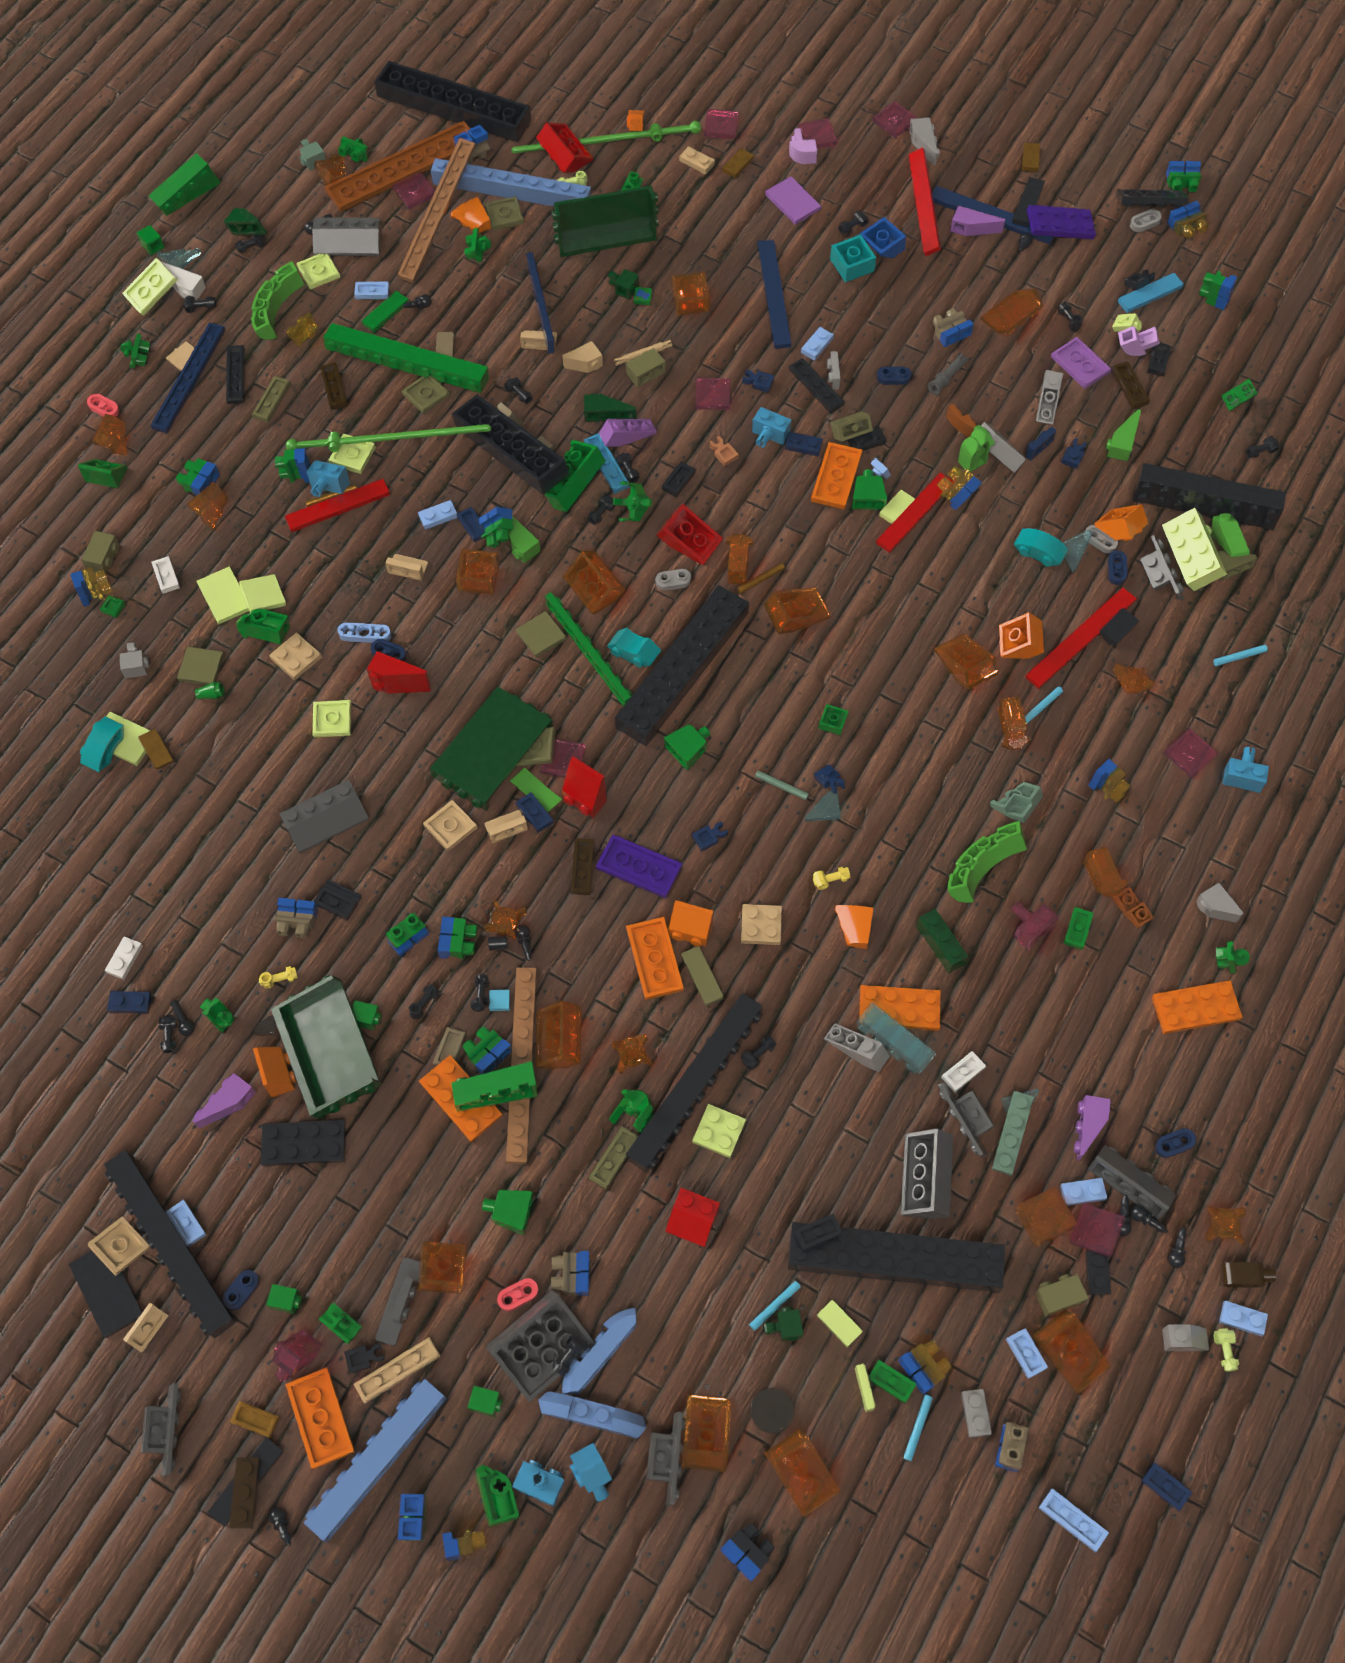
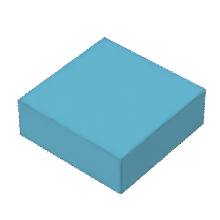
M489 990V1010L510 1011V990Z

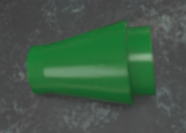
M214 681L195 689L196 698L198 700L220 699L225 695L224 686L221 682Z

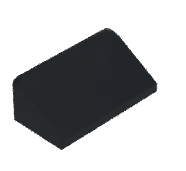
M1121 608L1099 632L1109 645L1117 644L1139 620L1127 610Z

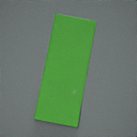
M526 768L522 769L510 780L525 795L532 793L547 813L562 800Z

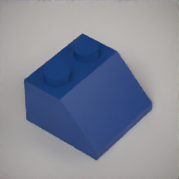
M885 217L860 233L866 243L881 256L894 258L905 250L906 236Z

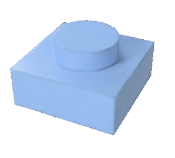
M876 458L871 462L874 468L873 471L877 476L887 479L891 475L889 470Z

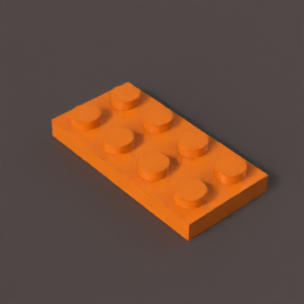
M831 442L828 443L811 496V502L845 510L862 456L861 449Z
M664 917L627 925L626 930L645 1000L684 991Z
M1231 980L1157 993L1152 996L1163 1034L1233 1022L1243 1018Z
M861 985L859 1025L939 1031L940 990Z
M449 1055L420 1079L419 1083L472 1143L503 1115L495 1105L456 1111L451 1082L459 1078L470 1077Z
M327 1367L285 1384L313 1470L355 1453Z

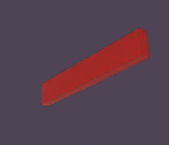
M940 472L876 540V544L891 553L954 485V481Z
M380 479L285 515V519L292 533L390 495L384 479Z

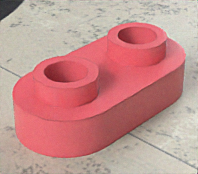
M93 394L87 399V404L91 411L107 419H113L118 416L119 408L114 401L100 394Z
M527 1278L503 1289L497 1297L500 1308L504 1311H513L534 1300L539 1292L537 1283ZM529 1287L532 1289V1292L530 1294L524 1293V1290ZM508 1297L513 1299L510 1304L505 1303V1299Z

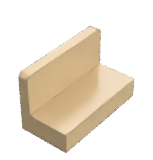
M524 330V332H521L522 348L547 350L543 331ZM552 332L554 337V346L556 347L557 333Z
M394 554L393 558L388 557L385 563L388 573L422 581L428 566L427 561Z
M520 810L484 823L492 844L528 830L527 822Z

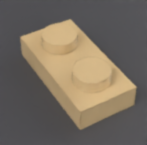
M689 146L679 156L680 162L705 175L715 165L714 159Z
M149 1303L123 1340L140 1352H143L169 1315Z

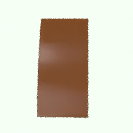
M955 404L948 406L946 417L949 422L962 434L970 437L974 427L977 426L976 422L971 419L969 414L962 416V412L960 409H957Z
M1130 886L1111 897L1136 928L1141 927L1154 918L1145 903H1140Z

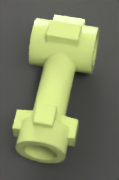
M578 171L576 177L569 179L562 177L557 179V181L586 186L588 179L584 171Z
M1228 1328L1215 1331L1214 1341L1216 1344H1222L1225 1360L1221 1361L1222 1367H1224L1226 1372L1238 1370L1239 1361L1233 1358L1231 1344L1236 1341L1234 1331L1228 1330Z

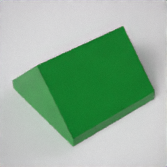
M92 459L79 463L78 468L85 482L118 488L126 472L127 465Z

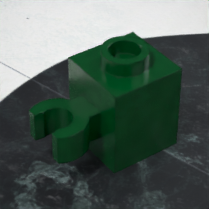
M626 269L623 270L620 276L613 271L608 275V278H611L608 283L615 286V294L630 300L635 293V288L639 287V275Z
M794 1307L782 1308L781 1312L777 1313L778 1322L764 1324L765 1335L780 1332L781 1342L803 1338L799 1309L794 1310Z

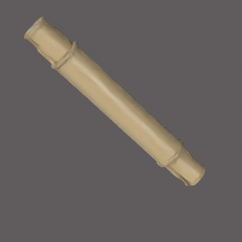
M671 340L663 343L659 342L623 355V357L614 359V362L618 366L629 362L631 359H635L645 351L654 348L657 352H660L673 345Z

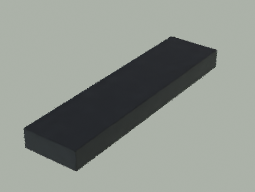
M1029 177L1012 223L1028 227L1027 208L1029 205H1037L1045 184L1044 180Z
M244 345L227 346L226 402L227 404L244 403L245 348Z
M803 358L789 366V371L830 413L844 406L845 402Z
M267 1437L251 1455V1457L260 1458L258 1484L284 1452ZM234 1478L207 1511L225 1527L230 1522Z

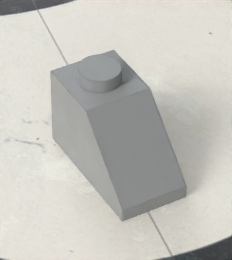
M1220 883L1201 893L1196 900L1199 910L1211 918L1236 923L1244 914Z
M1167 1325L1162 1329L1165 1351H1209L1206 1328L1194 1325Z

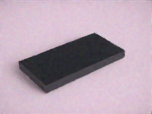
M93 1251L69 1264L105 1339L138 1320L143 1311L123 1271L115 1276Z

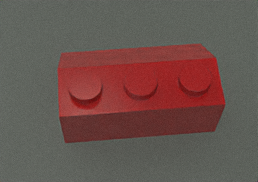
M546 123L536 137L541 147L546 149L550 158L558 164L559 169L564 173H574L594 159L567 124Z

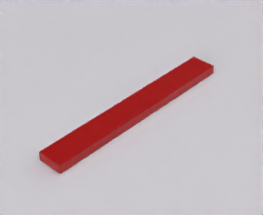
M922 147L908 155L923 251L927 257L941 250L926 152Z
M1121 588L1027 673L1025 678L1040 689L1100 634L1101 628L1121 608L1127 610L1137 598L1125 588Z

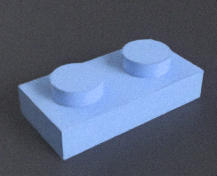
M355 282V299H387L389 297V282Z
M819 327L801 348V353L815 361L833 340L834 334Z
M451 500L418 512L425 530L457 518V512Z
M1102 1178L1060 1185L1065 1206L1107 1199Z
M184 1200L166 1211V1214L187 1247H190L206 1236L203 1228Z
M1224 1301L1219 1323L1263 1336L1268 1314Z
M1026 1328L1006 1339L1028 1379L1048 1368Z

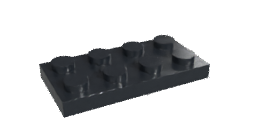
M1117 189L1116 192L1117 198L1124 206H1133V204L1149 206L1150 204H1156V206L1164 207L1166 204H1172V206L1181 207L1182 204H1188V196L1182 190Z
M345 1120L262 1124L261 1165L280 1166L345 1162Z

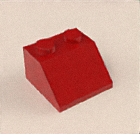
M680 1188L665 1232L705 1248L720 1210V1203Z

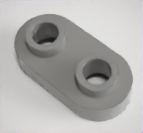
M1147 210L1132 217L1130 228L1135 232H1143L1157 226L1162 215L1158 210Z
M1090 525L1086 528L1084 538L1088 543L1107 554L1116 550L1118 540H1114L1095 527V525Z
M686 569L660 572L655 578L656 586L663 591L685 588L691 583V574Z

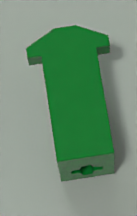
M264 609L253 610L249 614L242 615L237 620V629L245 639L253 637L281 644L290 629L288 615Z
M485 1465L479 1466L475 1470L476 1481L479 1486L489 1528L517 1520L519 1513L509 1478L497 1470L493 1471ZM496 1482L500 1486H504L501 1492L498 1489H494Z

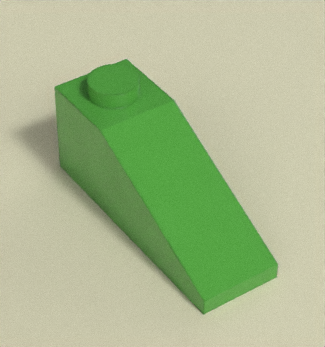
M1138 409L1114 432L1112 439H1108L1106 449L1109 450L1107 457L1128 461L1141 410Z
M1227 513L1214 516L1212 537L1231 557L1249 555L1250 551L1237 520Z
M512 516L513 530L508 533L512 554L516 559L526 563L541 551L540 542Z

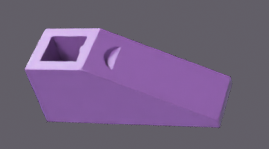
M958 206L952 219L950 231L964 236L1002 233L1005 219Z
M607 419L599 435L605 447H617L654 435L657 431L650 419Z
M233 1073L231 1077H227L223 1081L222 1087L218 1092L210 1096L205 1107L196 1112L193 1122L198 1128H201L245 1107L256 1092L248 1083Z
M1085 1095L1083 1100L1079 1101L1078 1113L1081 1116L1080 1121H1077L1076 1133H1079L1078 1141L1076 1140L1074 1144V1153H1077L1076 1160L1082 1158L1108 1121L1110 1099Z

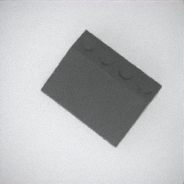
M551 1290L485 1346V1348L528 1402H530L560 1376L552 1369L553 1363L556 1359L560 1361L569 1349L566 1346V1342L571 1335L576 1337L578 1335L585 1341L587 1348L590 1349L596 1343L559 1295ZM576 1353L575 1356H574V1357L572 1358V1360L570 1361V1363L573 1361L574 1358H575L576 1360H578V1359H580L581 1356H579V1355Z

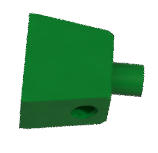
M866 469L863 471V476H857L852 509H883L887 503L883 479L881 476H874L873 470Z
M687 725L665 736L664 747L688 770L706 752L707 742L705 739L711 734L705 726L696 731L692 725Z
M499 1190L496 1200L484 1198L482 1210L493 1213L492 1222L494 1224L525 1235L534 1198L533 1192Z

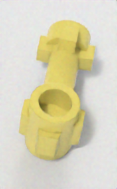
M839 867L838 872L825 875L824 871H817L813 874V882L818 890H824L829 886L828 882L839 879L842 882L847 881L850 878V872L848 867Z
M289 966L286 967L285 972L274 975L264 972L260 975L259 983L264 988L270 989L278 981L288 979L289 982H293L294 979L298 978L296 968Z

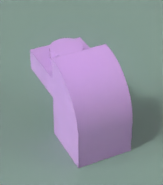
M801 128L794 129V136H791L789 145L790 157L800 164L816 163L815 139L802 140Z
M1135 326L1118 332L1123 351L1131 356L1146 354V349L1160 344L1156 327L1138 333Z

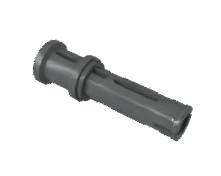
M960 354L943 372L938 373L936 378L928 383V390L934 395H939L941 389L948 386L950 379L968 362L967 357H963V354Z

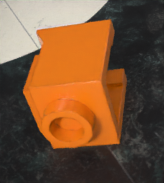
M629 110L627 115L629 131H643V115L645 111Z

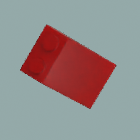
M684 504L680 505L656 534L669 547L701 565H704L723 540L716 531Z
M379 651L376 652L367 667L372 687L378 692L383 691L390 694L430 692L431 690L426 670Z
M572 757L562 788L564 802L569 806L577 807L583 815H589L594 818L607 802L604 775L577 758Z

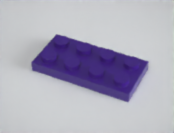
M1029 205L1027 208L1032 235L1094 239L1096 235L1091 210L1039 205Z
M612 834L596 865V869L665 899L682 868V863Z

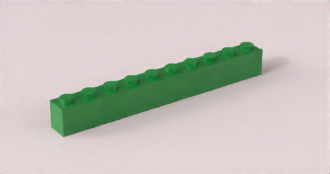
M331 323L323 336L325 349L425 378L432 376L439 382L482 393L489 380L487 366Z

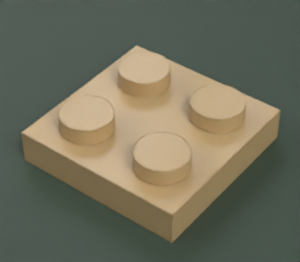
M297 632L269 655L270 659L293 680L298 679L322 658L321 654Z
M453 800L423 822L424 827L447 851H450L477 829V825Z
M743 904L741 943L780 945L782 906Z
M123 1216L88 1242V1247L115 1276L150 1249L149 1244Z

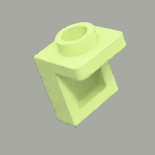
M1122 314L1117 316L1112 327L1114 332H1120L1135 326L1139 333L1142 323L1137 314Z

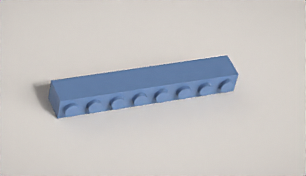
M426 1379L415 1384L411 1390V1396L399 1403L396 1408L398 1411L393 1417L389 1416L381 1426L383 1429L378 1435L374 1434L366 1444L368 1447L364 1452H359L351 1462L353 1465L348 1471L344 1470L337 1477L336 1481L338 1483L332 1489H327L322 1495V1502L317 1508L315 1506L312 1507L305 1517L307 1519L304 1524L324 1542L327 1543L446 1401V1397Z

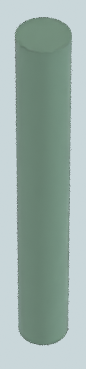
M759 770L756 772V778L807 800L809 793Z

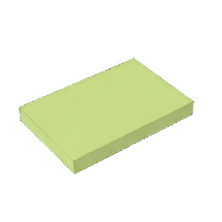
M156 258L122 294L144 316L177 282V279Z
M230 566L197 580V584L218 625L249 611L242 590Z
M109 712L106 717L124 725L123 741L117 746L113 755L138 766L146 754L138 736L150 730Z

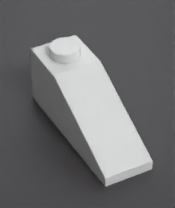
M162 262L177 279V282L172 287L181 297L185 299L186 296H193L197 300L206 288L202 276Z

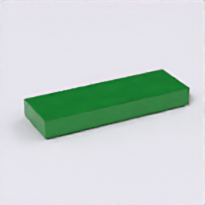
M395 291L361 320L362 325L375 333L404 308L403 304L409 301L408 298Z

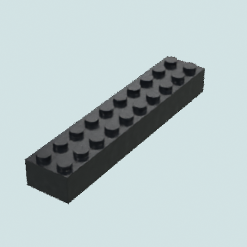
M392 61L387 62L374 81L377 97L457 123L464 121L472 128L480 125L488 133L515 142L520 140L531 122V111L528 105Z
M718 585L615 717L616 729L647 747L748 615L749 602Z
M792 1222L787 1270L1000 1293L1003 1289L1005 1245L840 1227L842 1231L841 1236L802 1251L794 1230L807 1225V1223Z

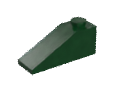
M234 208L224 220V224L232 235H266L267 233L260 221L245 208Z
M584 394L585 422L606 421L607 419H636V407L603 394Z

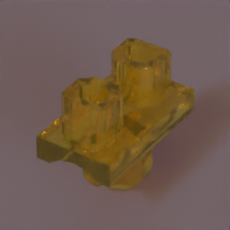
M307 313L304 317L300 316L297 319V324L294 327H289L286 333L296 346H300L308 337L313 338L315 336L314 331L318 328V325L314 322L312 314Z

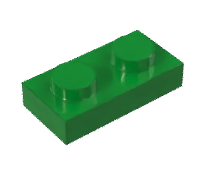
M1074 907L1064 939V945L1083 950L1093 912Z
M878 1360L868 1377L870 1382L904 1404L916 1386L915 1382Z

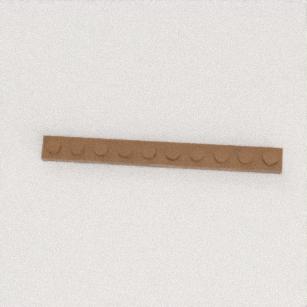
M459 138L398 272L399 279L414 283L474 151L475 143Z
M516 968L511 1066L532 1061L536 968ZM531 1098L509 1102L507 1164H527Z

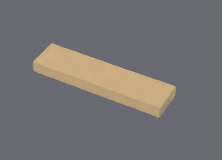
M428 1337L354 1383V1386L363 1403L366 1404L441 1356L431 1338Z

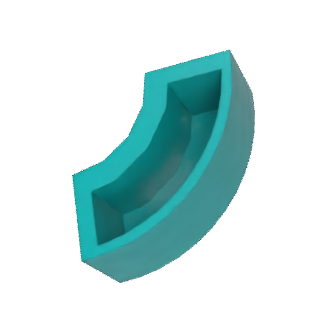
M1030 528L1022 529L1013 544L1023 557L1034 558L1042 562L1046 567L1060 565L1068 551L1067 546L1056 537L1044 531Z
M628 628L618 630L607 645L615 657H621L639 668L650 666L661 651L650 638L641 637Z
M106 716L100 721L95 722L85 745L80 750V763L97 772L111 764L115 749L123 741L124 725Z

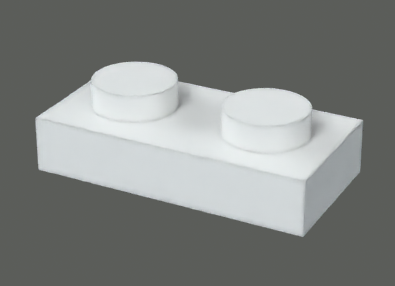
M169 556L152 561L162 593L179 589L180 586Z
M123 937L105 972L124 980L143 945Z
M971 1051L945 1072L941 1078L955 1093L984 1070L986 1065Z

